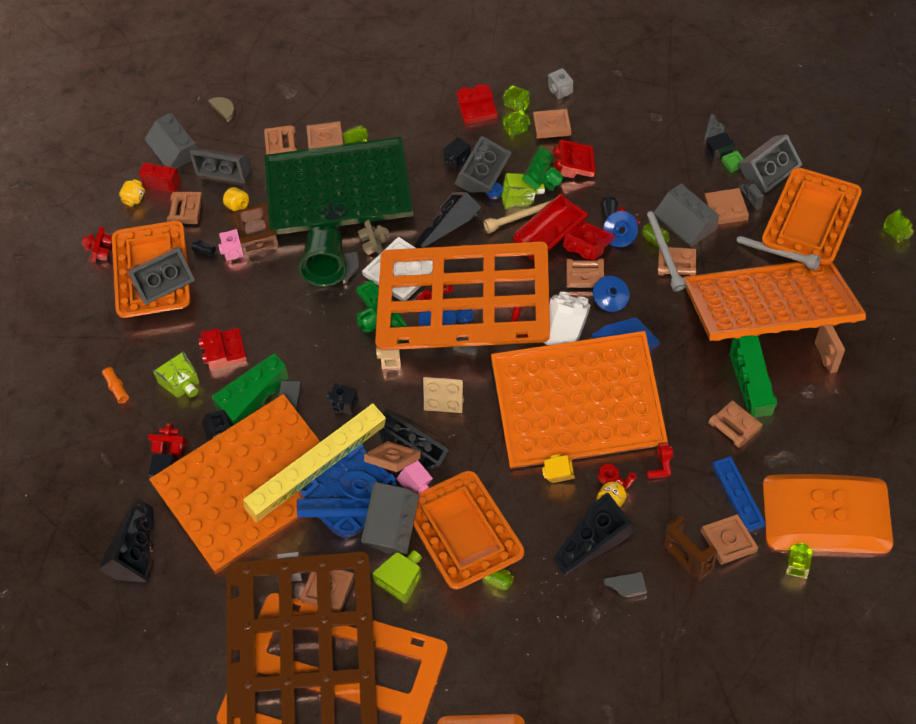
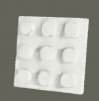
M398 237L385 250L411 249L415 247ZM381 254L362 271L363 276L373 280L378 286ZM433 260L394 262V276L432 274ZM421 286L393 287V296L400 301H406Z

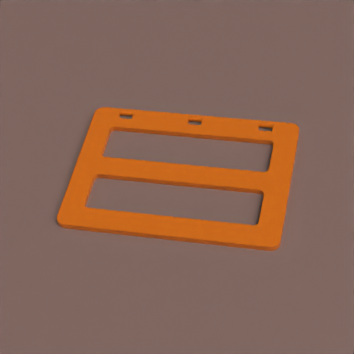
M271 593L267 596L258 619L279 617L278 593ZM292 598L294 605L301 606L299 612L293 610V616L318 614V607L301 603V600ZM373 621L374 641H376V648L421 661L410 693H403L376 685L377 709L400 715L402 717L400 724H423L448 652L447 644L445 641ZM350 626L332 627V635L358 642L357 628ZM275 632L255 633V678L258 675L268 677L281 676L280 656L267 652ZM412 638L425 641L423 647L411 644ZM294 661V674L320 672L318 667ZM360 683L334 685V696L360 704ZM320 687L308 688L320 692ZM227 693L217 714L219 724H227ZM256 713V724H282V720ZM233 718V724H240V718Z

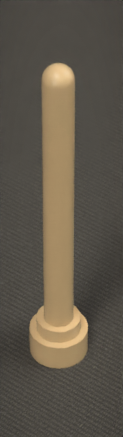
M551 201L499 219L488 218L483 221L484 228L488 234L495 232L498 226L538 213Z

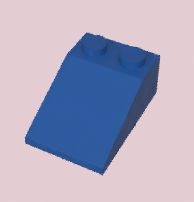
M636 317L606 325L592 334V339L645 331L649 351L660 344L659 340Z

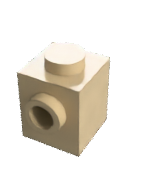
M376 348L377 359H381L382 369L401 367L399 349L379 350Z

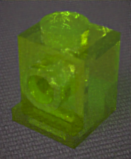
M511 85L508 91H505L503 94L504 106L520 111V114H523L530 103V91Z
M522 110L503 116V129L510 139H514V135L527 131L528 125L531 124L529 116L525 115Z
M901 209L886 217L883 230L897 242L908 239L914 233V230L911 229L913 224L901 214Z
M798 543L796 546L792 545L786 575L807 579L813 550L809 549L808 545Z

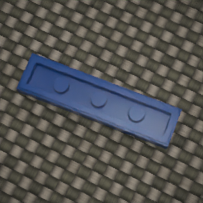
M732 457L712 462V467L730 503L748 532L765 527L766 523Z
M353 498L297 499V517L367 516L370 500L360 501Z

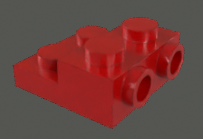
M478 84L476 87L469 89L462 87L459 91H456L457 103L465 125L498 118L489 84Z
M560 139L558 145L553 149V156H556L554 168L565 177L574 178L576 174L593 177L595 175L593 146Z
M584 221L565 234L563 247L569 252L580 254L584 259L594 261L603 254L604 248L614 241L615 234Z
M239 327L220 332L219 328L201 332L202 338H198L200 348L205 349V353H202L204 364L208 363L210 370L247 361Z

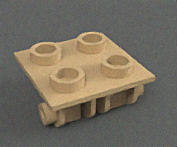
M423 377L424 410L463 412V380Z

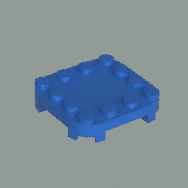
M361 444L298 492L301 499L350 498L343 493L339 485L342 475L350 471L368 473L378 483L396 486V479L392 474L389 475L382 467L364 462V454L367 451L364 449V445ZM366 516L318 517L333 533L341 536L343 539H349L364 530Z

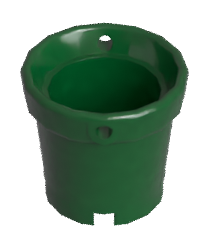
M325 226V230H319V227H315L307 234L305 249L299 261L298 271L301 277L312 285L332 286L342 281L346 275L347 261H345L343 256L342 236L336 229Z

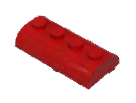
M559 194L515 232L513 243L545 242L549 252L565 237L567 232L587 219L588 213L564 198V195ZM525 255L534 261V255Z

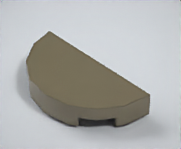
M215 97L208 100L209 105L227 123L232 120L235 109L229 99Z

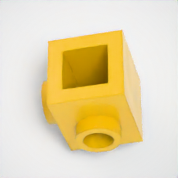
M552 455L549 459L544 460L545 466L542 467L543 476L549 482L556 483L575 479L572 459L568 455Z

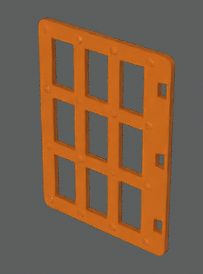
M545 242L385 250L381 253L375 340L376 347L379 350L542 343L550 339L548 246ZM534 255L535 269L495 271V257ZM483 258V271L444 273V260ZM433 260L432 274L394 276V262ZM535 280V294L495 296V282ZM483 283V297L443 299L444 285ZM432 285V300L392 301L393 287ZM535 306L536 321L495 323V308ZM483 309V323L443 325V311ZM431 311V326L391 328V313ZM528 334V337L517 338L516 335ZM468 337V340L457 341V338ZM398 340H409V343L398 344Z

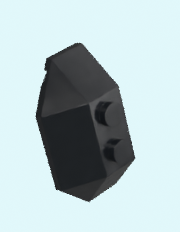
M386 409L383 413L386 418L385 425L378 431L380 432L382 443L384 444L389 441L421 451L418 461L427 471L441 467L450 451L444 441L414 421Z

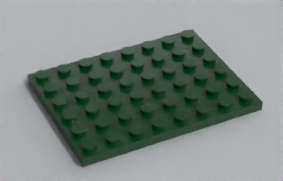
M402 137L264 155L270 231L275 230L276 235L312 230L315 227L322 229L325 226L337 227L364 223L367 220L374 222L413 216ZM330 202L335 204L333 206L335 214L341 215L346 213L340 219L331 220L325 217L330 212L328 207ZM337 206H340L345 210L342 212H337L335 208ZM327 208L328 211L325 214H321Z

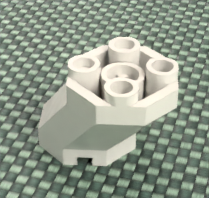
M562 291L559 292V295H554L549 304L550 339L543 343L555 345L579 341L591 306L588 303L589 299L581 296L576 298L570 296V293Z

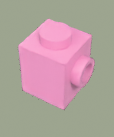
M237 229L219 233L221 244H218L221 255L225 254L226 261L244 257Z
M417 460L405 467L396 479L403 488L416 494H421L429 488L428 484L433 478Z

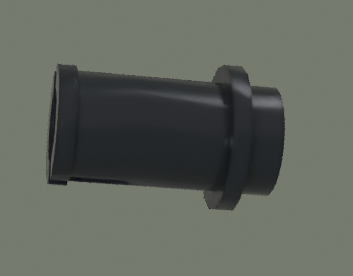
M198 239L193 241L191 250L194 253H202L213 257L216 247L203 243L202 240Z

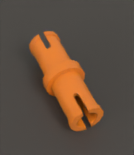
M112 367L105 368L102 371V375L108 383L109 390L114 393L118 403L126 402L129 399V395L123 388L122 380L118 379Z

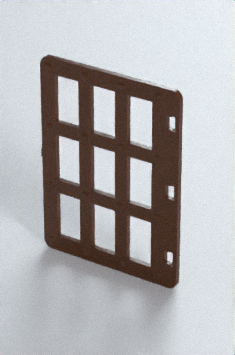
M365 552L233 562L229 564L226 569L227 724H233V718H240V724H256V692L281 690L282 724H296L295 689L320 687L321 724H335L334 685L360 683L361 724H378L374 656L376 641H374L371 575L368 554ZM354 569L356 611L331 613L330 571ZM316 572L318 614L293 616L292 574ZM278 575L279 617L255 619L254 577ZM232 587H239V598L232 599ZM357 625L359 669L333 671L332 627ZM318 628L320 672L294 674L293 630ZM280 631L281 676L255 678V633ZM233 651H240V662L233 663Z

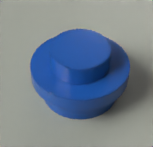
M495 182L491 191L485 193L489 198L497 199L501 196L503 187Z
M472 309L457 310L455 313L456 320L462 324L470 323L474 318Z

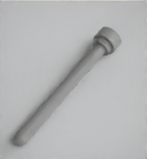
M649 211L647 217L672 277L670 285L674 292L681 291L686 287L685 279L679 276L654 212Z
M742 236L736 239L740 244L802 262L809 269L817 270L821 261L819 255L808 254L805 256L795 252L775 250L765 246L762 242Z

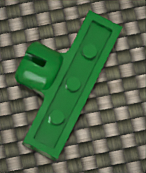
M542 145L536 149L522 179L535 191L540 187L541 183L544 184L548 191H553V188L562 182L563 175L556 168L550 167L554 156L549 149L544 148Z
M373 280L356 288L357 294L368 307L357 313L356 320L359 327H365L362 329L363 332H370L376 329L379 288ZM391 313V328L408 327L398 313Z

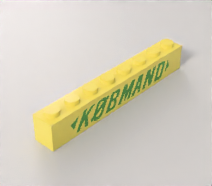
M371 404L244 498L243 505L245 510L257 523L381 430L385 425V416L374 404Z

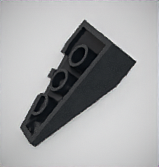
M453 192L439 208L441 213L432 218V226L423 231L414 245L417 248H424L459 226L473 220L478 215L477 211L481 206L467 192Z
M606 493L587 510V515L582 522L578 523L575 532L565 541L554 557V560L565 575L622 543L637 531L636 527L609 493Z
M137 497L134 498L105 552L99 570L115 580L146 582L152 566V558H150V549L152 548L150 530H152L153 508Z

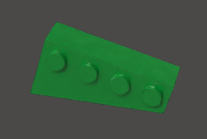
M749 335L742 336L741 338H732L729 355L748 413L754 418L773 415L774 409L777 406V399L772 392V385L768 377L758 336Z
M275 353L212 395L217 411H225L228 423L231 426L237 424L254 413L259 407H262L266 403V399L280 388L281 381H286L289 378L286 365Z

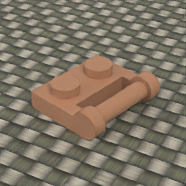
M289 125L264 129L266 155L297 151L294 138L296 133L295 127ZM282 135H287L288 148L283 147Z
M173 192L171 194L170 214L166 222L180 221L182 224H198L203 198L202 192ZM182 201L180 215H177L178 204Z
M659 247L658 275L664 276V274H670L668 267H664L667 264ZM668 247L678 274L696 275V249Z
M567 259V287H594L596 282L604 277V259L594 261H572V259Z
M733 400L718 414L713 415L708 422L712 427H717L734 441V445L738 448L742 447L762 429V424ZM722 420H724L727 424H729L732 428H734V429H735L737 432H739L741 435L739 436L738 434H736L732 429H730L727 425H725V424L722 422Z

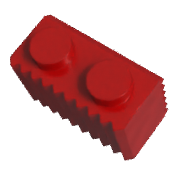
M143 163L139 171L142 185L147 189L163 190V192L170 193L176 192L181 181L177 168Z

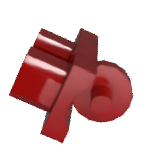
M100 226L96 239H94V235L89 234V236L83 237L81 241L85 251L92 249L90 259L92 263H96L97 259L107 261L109 249L100 246L111 247L112 235L104 233L105 228Z
M167 423L165 428H159V434L165 435H148V440L151 442V452L154 454H164V446L167 444L170 445L169 453L171 455H182L184 446H188V440L182 436H173L179 435L180 430L174 429L172 423Z

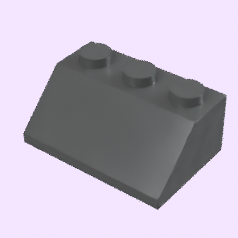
M172 113L155 120L145 137V142L161 163L172 168H179L191 162L189 152L191 149H197L195 142Z
M788 134L772 137L738 163L745 179L750 183H754L764 193H767L789 176L793 169L803 165Z
M481 135L454 184L468 192H490L512 152Z
M201 148L191 149L189 152L195 173L198 176L245 183L251 170L249 156Z
M682 183L669 191L654 211L655 217L689 247H692L711 234L718 226L719 215Z
M176 246L126 270L133 287L144 305L195 281L180 248Z
M374 483L361 543L389 555H394L397 552L407 554L419 495L406 488Z

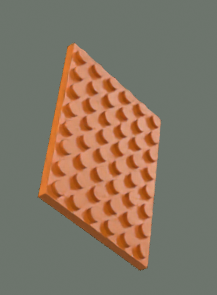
M793 262L683 277L686 282L685 288L710 341L741 338L742 336L749 335L758 336L764 333H779L787 330L795 331L809 327L817 328L819 326L838 325L839 323L847 322L855 323L866 320L865 311L833 263L829 265L819 264L817 270L807 268L802 262Z
M645 331L491 354L510 469L544 464V460L557 454L561 456L568 455L574 460L658 447V443H668Z
M282 394L149 480L214 573L217 574L229 564L235 562L301 518L297 517L296 506L297 499H301L299 492L295 493L257 523L245 510L243 499L319 444L320 441L285 395Z

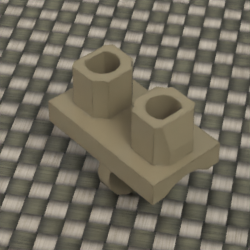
M370 220L364 222L365 228L358 231L363 242L370 239V241L362 245L363 249L368 255L374 252L380 255L383 252L381 242L386 241L389 231L380 225L376 228L372 227Z

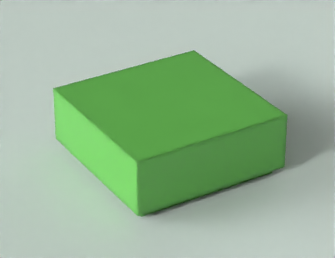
M734 151L722 156L721 161L731 173L740 169L738 163L744 158L738 151Z

